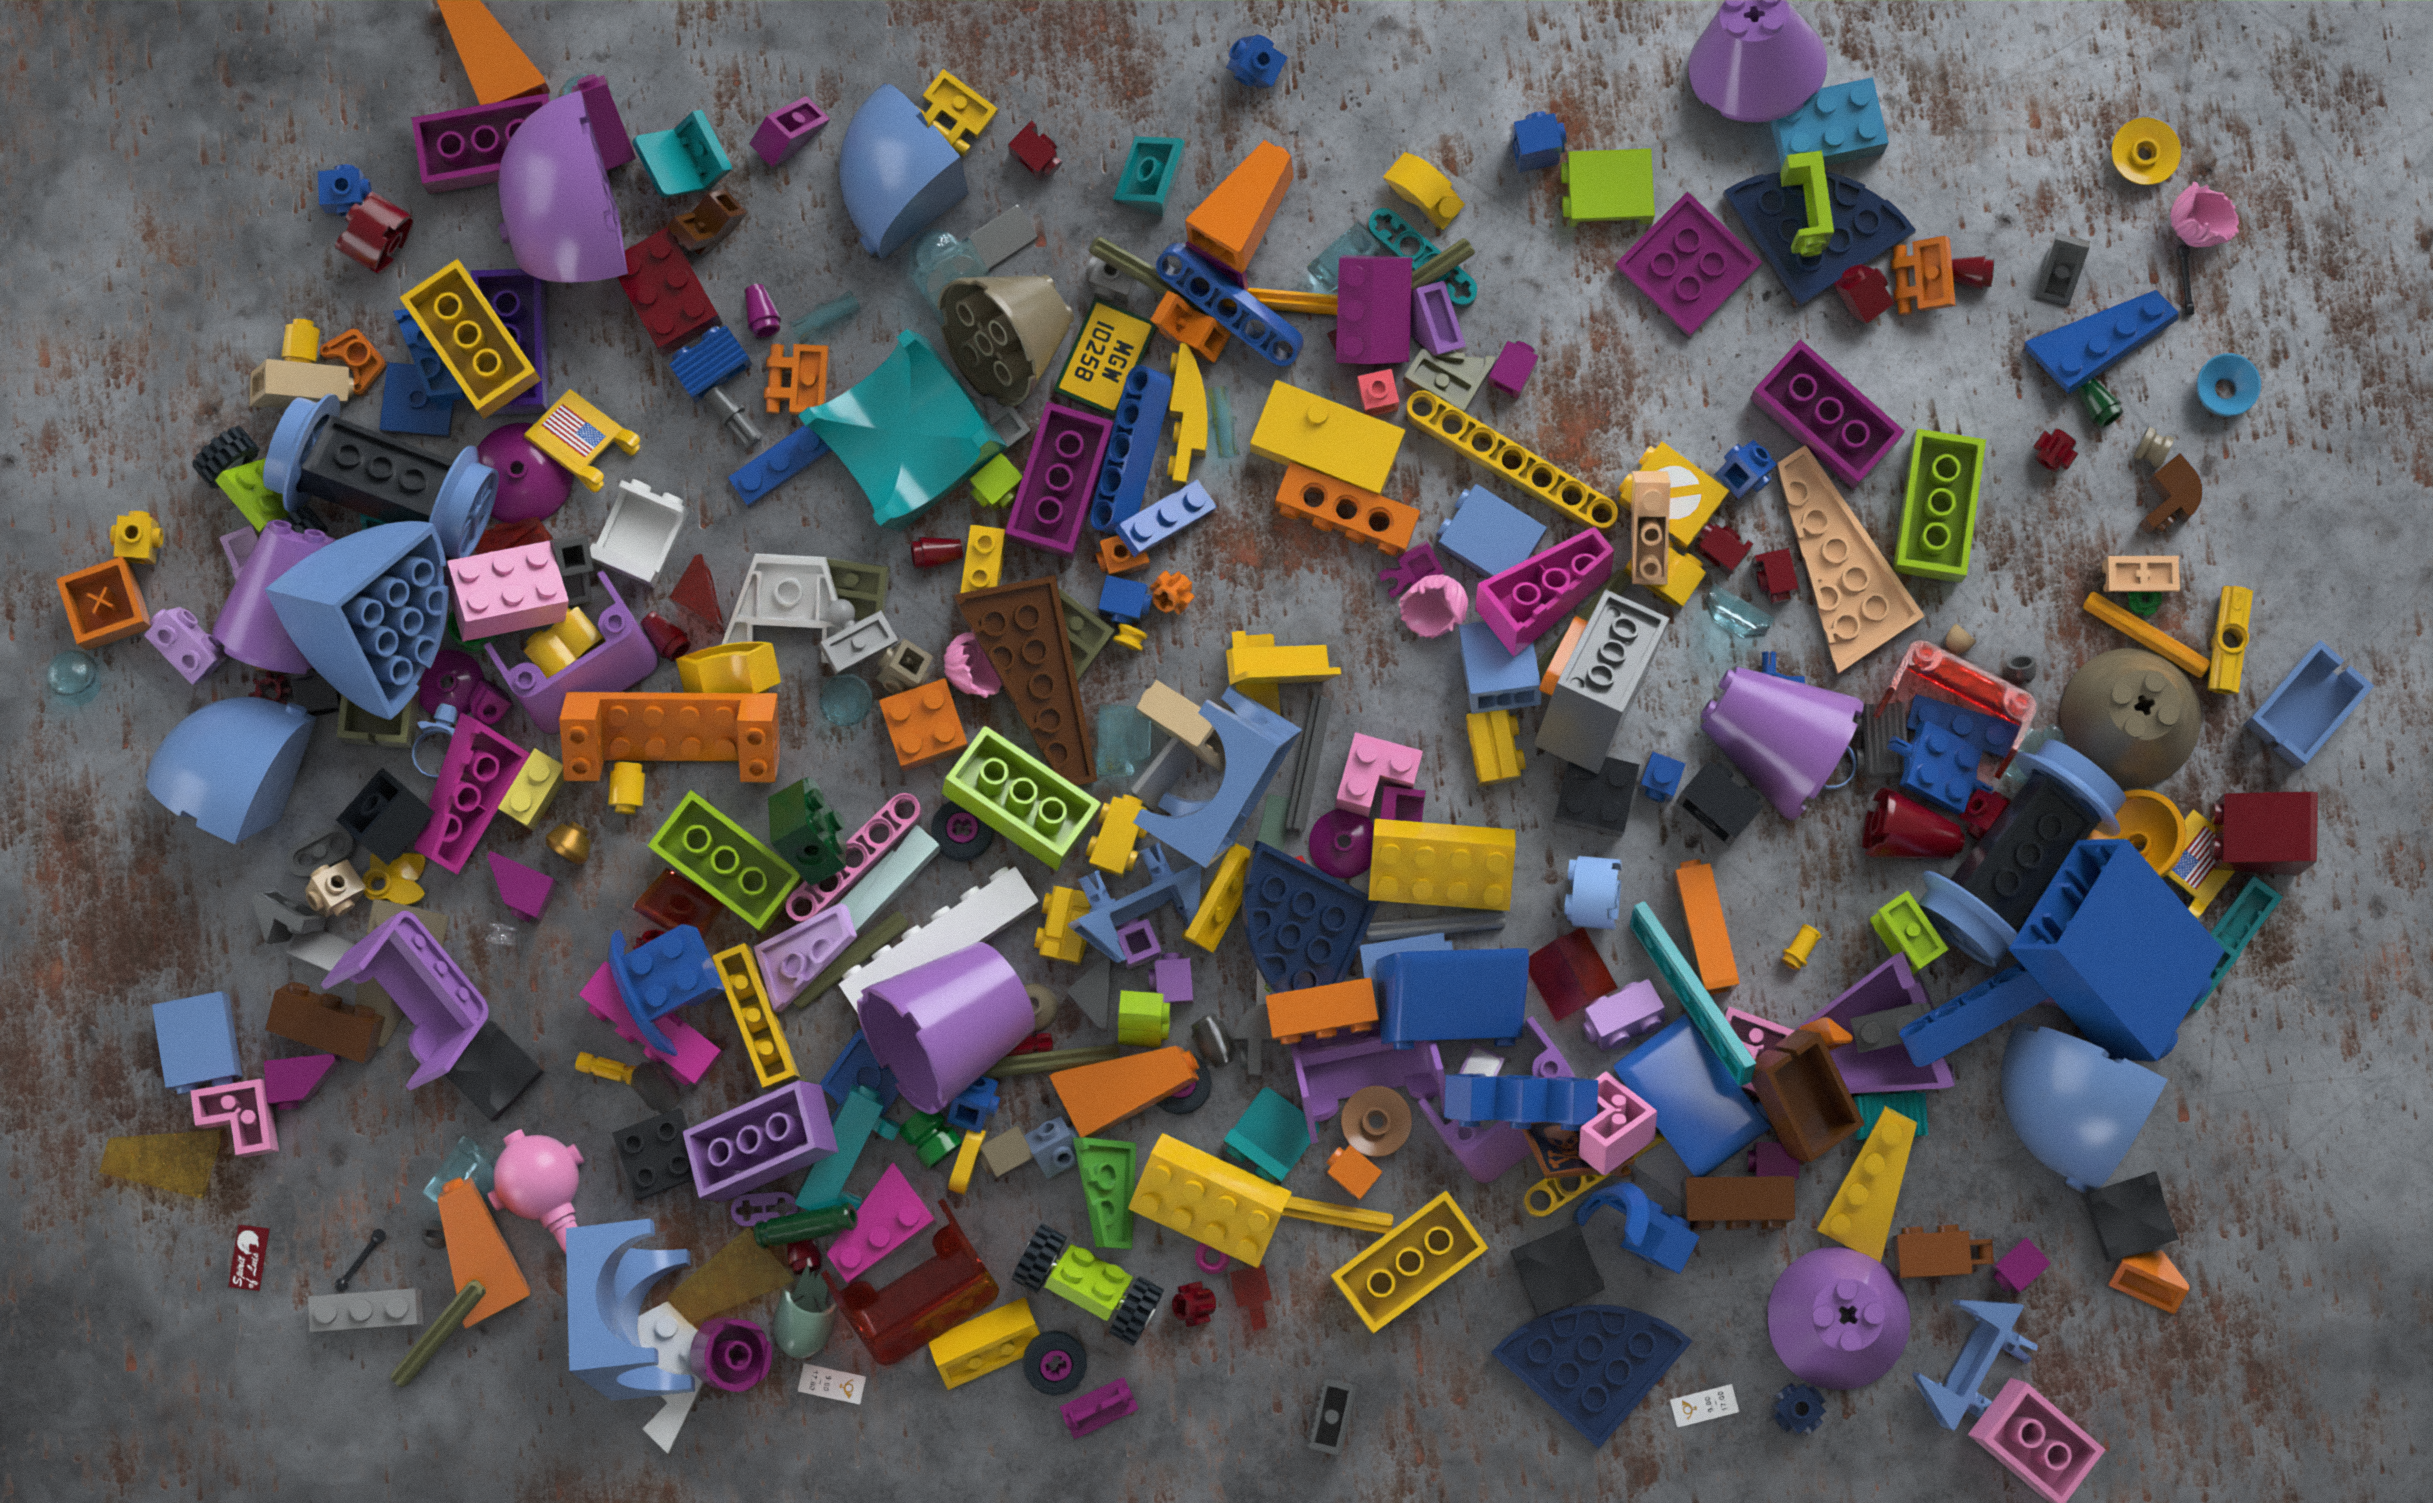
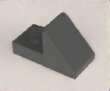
M2056 232L2052 246L2046 254L2036 297L2070 305L2089 251L2090 241Z
M277 889L253 891L251 899L266 943L288 942L291 939L292 933L307 935L308 932L324 930L327 917Z

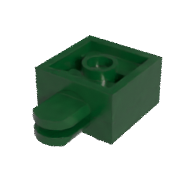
M812 777L802 778L768 797L771 844L810 886L846 868L845 852L847 851V845L843 833L845 828L844 819L837 810L832 811L825 803L823 792Z

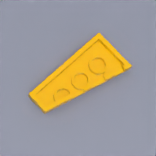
M1887 1106L1883 1108L1817 1227L1819 1232L1881 1263L1917 1122Z

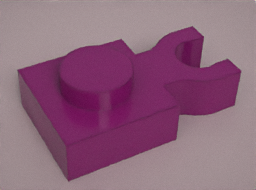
M1426 540L1396 557L1400 563L1399 567L1386 568L1377 574L1382 582L1389 577L1397 579L1396 585L1387 590L1391 598L1402 592L1406 584L1411 582L1414 585L1425 576L1441 575L1445 571Z

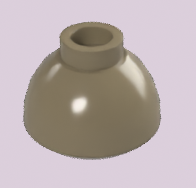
M1039 983L1025 984L1023 986L1030 999L1035 1017L1033 1032L1045 1030L1057 1017V998L1052 990L1045 985Z

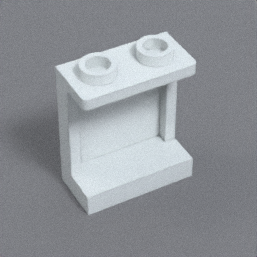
M632 479L631 483L621 480L618 486L620 493L597 543H592L590 546L592 562L655 589L689 513L682 506L683 500L674 495L664 492L661 497L651 493V487L641 481Z

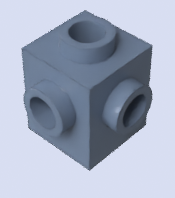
M1061 1115L1051 1121L1044 1122L1037 1129L1024 1135L1033 1156L1047 1179L1072 1168L1078 1163L1073 1138L1080 1136L1075 1126L1068 1127Z

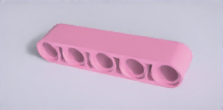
M900 793L894 796L846 842L847 851L845 852V858L852 851H860L863 853L864 859L862 864L856 868L846 865V868L833 874L838 878V885L835 890L823 892L820 889V882L810 886L804 881L787 899L786 911L791 919L800 924L829 909L896 846L916 824L918 825L923 813L916 797L908 793ZM906 802L913 804L915 812L909 819L897 817L896 811L899 805ZM882 826L889 829V837L885 842L878 844L871 841V833L875 828ZM802 899H807L812 902L811 912L803 917L797 916L794 912L796 903Z

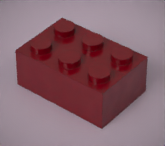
M668 227L625 250L628 274L617 276L662 358L701 337L710 328L719 327L723 324Z

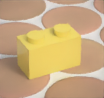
M534 748L499 804L498 809L534 831L565 782L563 765Z

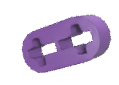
M787 1192L745 1194L734 1200L731 1205V1215L737 1224L743 1227H754L757 1221L763 1220L766 1222L770 1218L780 1217V1214L777 1212H768V1206L779 1205L782 1198H785L787 1204L792 1205V1211L786 1212V1215L799 1213L800 1207L794 1204L795 1197ZM745 1201H749L752 1207H762L763 1213L751 1214V1220L745 1221L743 1215H738V1209L744 1207Z

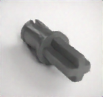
M721 384L714 386L704 396L705 401L723 419L721 422L723 426H728L747 448L758 443L762 438L760 431L744 414L745 408L738 406Z

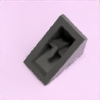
M1102 958L1066 991L1067 995L1101 1032H1108L1112 964L1110 958Z

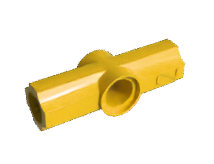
M2223 586L2221 588L2216 629L2211 639L2212 656L2207 690L2213 693L2223 695H2237L2239 693L2244 652L2249 642L2248 624L2253 591L2245 587ZM2223 633H2231L2237 638V648H2229L2224 644L2222 640Z

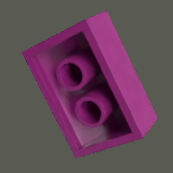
M1343 255L1339 257L1336 363L1379 364L1409 362L1413 257Z

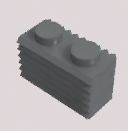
M1905 703L1864 704L1860 717L1855 714L1853 717V722L1858 724L1854 733L1855 735H1861V748H1856L1855 754L1856 768L1863 769V778L1901 777L1904 772V756L1889 750L1887 745L1890 744L1888 742L1894 735L1907 742Z
M1325 1378L1321 1381L1324 1386L1320 1387L1322 1393L1318 1395L1320 1400L1316 1402L1319 1407L1315 1409L1317 1414L1313 1416L1315 1421L1311 1423L1314 1428L1310 1430L1312 1435L1308 1437L1310 1443L1307 1446L1311 1450L1341 1457L1357 1385Z

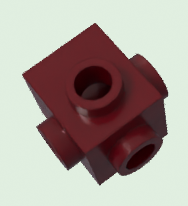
M1977 789L1967 803L1965 812L1961 813L1958 817L1968 826L1966 832L1980 842L2011 801L1997 791L1989 794L1981 789Z

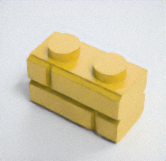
M1508 709L1466 714L1465 720L1478 787L1519 780L1521 777L1520 770L1526 769L1523 749L1516 750L1514 736L1519 735L1516 715L1509 716Z
M1054 886L1052 894H1045L1042 914H1047L1045 928L1038 927L1034 948L1040 949L1039 956L1041 958L1076 966L1082 965L1087 941L1069 928L1068 923L1090 913L1089 909H1091V906L1083 891Z

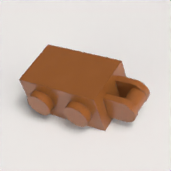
M1958 1224L1937 1226L1938 1232L1924 1233L1923 1227L1902 1228V1234L1893 1236L1897 1279L1972 1274V1266L1994 1264L1992 1239L1970 1240L1969 1231H1959ZM1970 1246H1978L1979 1259H1971Z

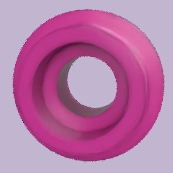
M1200 1243L1195 1251V1261L1203 1272L1218 1274L1229 1265L1230 1255ZM1209 1250H1216L1220 1254V1258L1216 1263H1209L1206 1260V1253Z

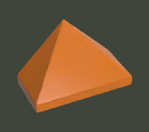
M2162 1250L2123 1257L2108 1285L2174 1315L2190 1287Z

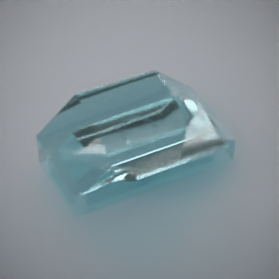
M1357 221L1308 264L1307 270L1329 293H1337L1339 257L1343 255L1379 256L1382 245Z
M1713 584L1704 601L1712 622L1741 639L1765 636L1775 619L1716 584Z
M1100 705L1098 776L1133 777L1136 767L1150 758L1152 720L1139 714L1135 706Z
M467 1135L462 1136L422 1194L438 1205L437 1198L439 1193L443 1192L442 1185L457 1177H461L462 1181L471 1177L486 1203L489 1199L487 1193L494 1190V1156Z

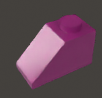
M805 96L767 115L749 142V145L759 153L763 160L774 167L792 158L829 122L830 118Z
M490 851L487 858L503 902L512 908L510 915L527 923H530L532 918L542 921L559 883L549 876Z
M332 1053L264 1061L267 1103L278 1106V1111L300 1109L299 1103L310 1102L341 1065V1056Z

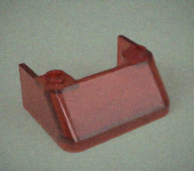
M1915 638L1911 640L1905 648L1873 716L1878 719L1880 718L1906 669L2017 725L1993 776L2000 780L2018 752L2036 713L2037 704L2032 693L2026 688L1929 639Z
M944 1198L937 1202L948 1219L949 1224L938 1230L932 1239V1246L937 1255L887 1286L876 1291L871 1283L858 1281L840 1290L827 1270L821 1273L839 1309L874 1360L880 1365L887 1366L897 1363L986 1308L998 1297L999 1287Z

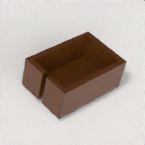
M1797 1029L1774 1045L1776 1051L1767 1050L1754 1059L1756 1066L1751 1083L1788 1157L1812 1162L1864 1126L1865 1123L1821 1034Z
M1794 1176L1686 1177L1680 1181L1681 1218L1691 1224L1690 1231H1710L1715 1229V1224H1726V1230L1729 1231L1747 1230V1228H1751V1224L1761 1223V1230H1783V1228H1787L1786 1223L1795 1220Z

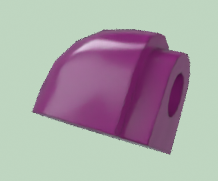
M480 678L470 697V710L474 719L485 725L498 722L512 704V700L507 692L493 682Z

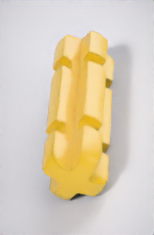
M585 1052L579 1053L575 1063V1069L588 1074L593 1072V1075L621 1083L624 1080L626 1084L636 1087L641 1086L645 1076V1070L633 1065L627 1067L626 1063L600 1056L595 1058V1055Z

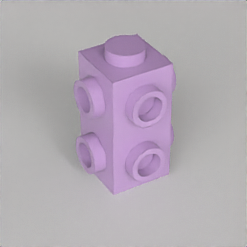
M181 607L167 611L165 609L160 610L149 621L152 627L144 634L192 685L207 680L228 657L221 649L222 644L215 645L212 635L206 634L200 628L196 617L190 611Z
M1649 979L1640 983L1632 982L1624 986L1617 994L1608 998L1605 996L1599 997L1591 1002L1589 1007L1585 1008L1586 1022L1582 1026L1591 1043L1596 1041L1602 1052L1609 1048L1618 1049L1626 1045L1631 1038L1641 1033L1650 1034L1659 1029L1665 1023V1006Z

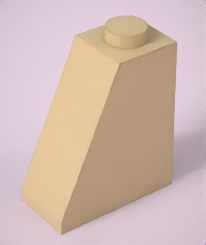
M266 359L251 372L249 407L288 408L298 397L318 403L329 393L335 394L339 398L341 407L348 402V398L351 399L354 381L353 378H349V367Z
M1156 680L1151 688L1147 689L1141 696L1140 702L1136 707L1138 711L1150 723L1171 738H1178L1189 751L1222 773L1226 768L1224 747L1215 728L1198 713L1201 707Z

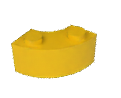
M751 641L723 644L698 650L676 659L684 693H768L770 687L781 682L773 644L768 642Z

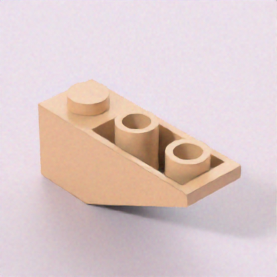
M1632 471V584H1667L1671 484L1667 471Z

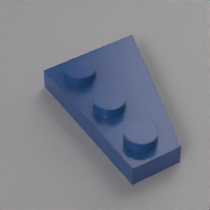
M407 309L393 311L430 402L437 403L465 399V392Z

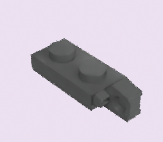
M1916 1002L1850 1018L1858 1053L1903 1043L1899 1035L1900 1030L1912 1021L1932 1011L1930 1003Z

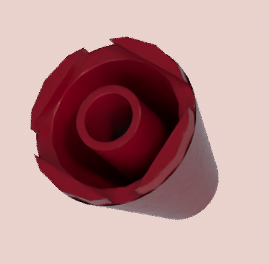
M1880 788L1874 795L1872 800L1878 802L1874 812L1868 810L1862 833V848L1869 849L1864 853L1866 856L1875 858L1952 859L1956 853L1959 854L1962 851L1965 835L1961 833L1960 825L1892 789Z

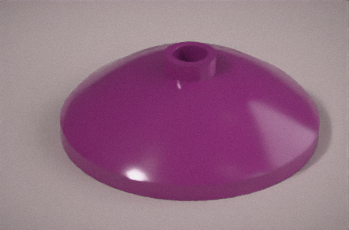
M523 422L504 425L488 434L477 447L479 463L496 469L499 474L497 494L490 516L510 525H532L551 517L563 506L573 485V473L524 437V434L534 425L533 423ZM522 464L524 466L523 471L520 474H513L512 468L514 465Z

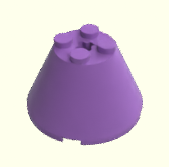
M1725 0L1696 41L1689 57L1690 83L1700 101L1704 105L1708 103L1720 110L1721 115L1744 122L1776 120L1804 107L1803 102L1811 97L1814 92L1816 94L1819 92L1827 74V54L1821 38L1786 0Z
M1824 1247L1806 1253L1796 1259L1783 1271L1776 1281L1768 1302L1769 1336L1776 1353L1791 1372L1804 1381L1818 1387L1846 1390L1872 1383L1893 1367L1901 1356L1908 1340L1910 1308L1907 1295L1899 1279L1882 1261L1879 1263L1870 1256L1849 1247ZM1840 1308L1846 1310L1849 1315V1321L1841 1324L1839 1321L1842 1316L1838 1311Z

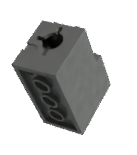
M1605 589L1556 684L1534 746L1599 774L1649 672L1670 618Z

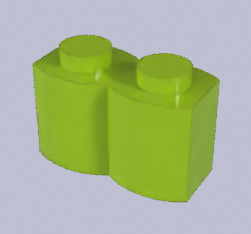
M1121 990L1118 1016V1045L1161 1048V1041L1169 1039L1170 1003L1164 1002L1163 993Z

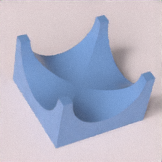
M1231 685L1228 686L1221 699L1236 714L1208 699L1198 712L1215 728L1225 751V775L1216 796L1204 800H1188L1166 792L1158 806L1172 816L1158 815L1141 809L1133 821L1139 827L1205 868L1232 847L1302 731L1296 725Z
M651 1219L566 1228L569 1371L611 1401L695 1392V1379L692 1375L674 1374L655 1366L659 1365L658 1350L654 1347H641L637 1329L638 1315L642 1302L649 1290L668 1273L679 1268L691 1266L690 1251L687 1249L645 1250L630 1248L642 1239L655 1236L654 1221Z

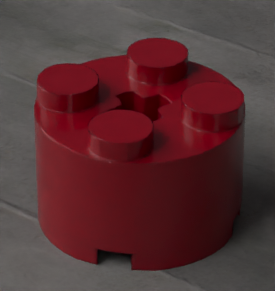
M371 191L361 206L355 203L350 208L345 218L349 225L346 231H343L338 237L335 248L379 275L395 260L390 255L393 254L396 248L402 249L413 228L414 219L411 218L412 215Z

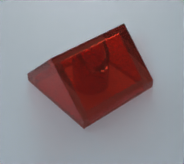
M703 554L695 555L669 598L680 612L719 635L726 632L710 566Z
M666 867L634 903L632 909L638 915L667 932L681 924L697 927L704 941L725 906L702 888Z
M1584 927L1555 939L1529 956L1528 974L1556 1023L1588 1006L1595 999L1606 996L1618 989Z

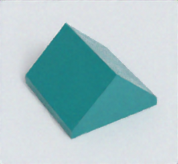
M1135 136L1113 200L1164 217L1186 154L1185 141L1181 138Z

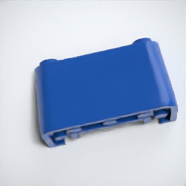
M1528 949L1406 951L1393 953L1376 960L1381 1045L1393 1044L1394 1051L1415 1049L1414 1043L1422 1041L1487 1039V1041H1494V1047L1516 1046L1515 1040L1522 1038L1529 973Z
M1688 1012L1613 1065L1627 1088L1657 1110V1128L1695 1177L1708 1176L1773 1127L1761 1101L1759 1100L1755 1103L1737 1085L1729 1071L1708 1045L1707 1039Z

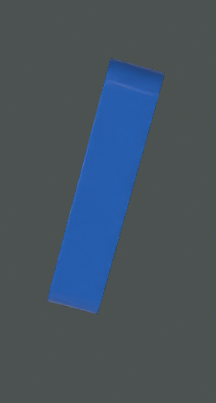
M1183 243L1170 244L1158 257L1156 270L1163 280L1277 366L1284 367L1295 361L1303 348L1304 340L1301 333ZM1168 256L1177 257L1181 261L1182 268L1172 267L1168 262ZM1202 277L1206 279L1210 289L1198 287L1195 278ZM1229 298L1233 300L1237 305V310L1227 309L1223 304V299ZM1250 320L1261 321L1264 324L1265 331L1254 330ZM1278 341L1288 342L1292 346L1293 352L1282 351L1278 346Z
M1143 365L1133 367L1126 377L1090 513V522L1093 528L1114 536H1118L1115 531L1118 524L1139 513L1172 388L1171 379L1168 375Z
M2018 962L1907 1024L1900 1030L1899 1035L1914 1066H1926L2051 996L2026 968Z

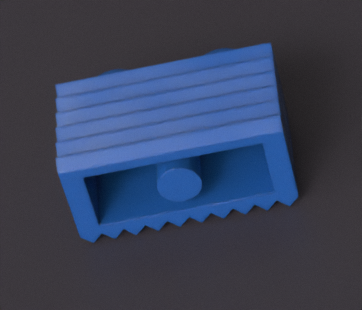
M726 325L721 329L718 326L710 328L701 336L702 342L693 348L685 346L672 356L674 361L669 366L695 403L704 399L706 393L714 386L727 383L752 365L750 358Z

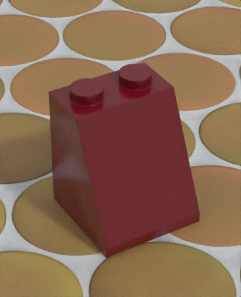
M2318 792L2224 793L2216 800V803L2212 804L2210 821L2211 824L2215 825V838H2212L2210 842V858L2215 859L2214 870L2299 876L2317 862Z

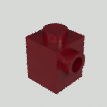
M1863 264L1852 266L1843 272L1842 278L1833 283L1851 315L1866 324L1894 305L1892 298L1885 288L1888 282L1877 268L1872 269Z

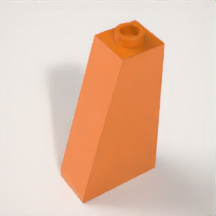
M437 0L480 105L551 92L543 75L480 0Z
M1264 140L1185 219L1188 242L1242 274L1246 270L1294 178L1291 155L1283 147L1274 146Z
M1700 859L1680 863L1681 869L1674 871L1673 878L1693 972L1709 995L1734 991L1740 982L1711 864L1701 865Z
M1172 1046L1055 1072L1049 1075L1079 1136L1094 1138L1198 1081L1199 1078L1195 1071L1199 1069V1065L1190 1050L1185 1052L1181 1047Z
M457 1177L441 1186L443 1192L439 1193L437 1198L456 1294L458 1295L465 1285L474 1279L478 1280L486 1288V1294L462 1321L466 1329L529 1296L531 1288L472 1178L470 1177L462 1181L461 1177Z

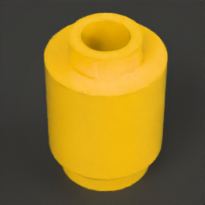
M293 319V324L285 325L281 355L284 361L316 363L320 329L314 327L313 321Z
M630 762L614 763V771H610L608 805L615 807V813L636 814V808H643L645 773H642L641 764Z

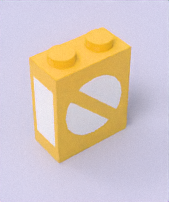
M1661 441L1656 449L1650 446L1638 462L1642 465L1639 471L1668 472L1671 482L1669 540L1685 552L1726 499L1729 490ZM1629 473L1618 488L1622 493L1618 503L1631 512L1632 474Z

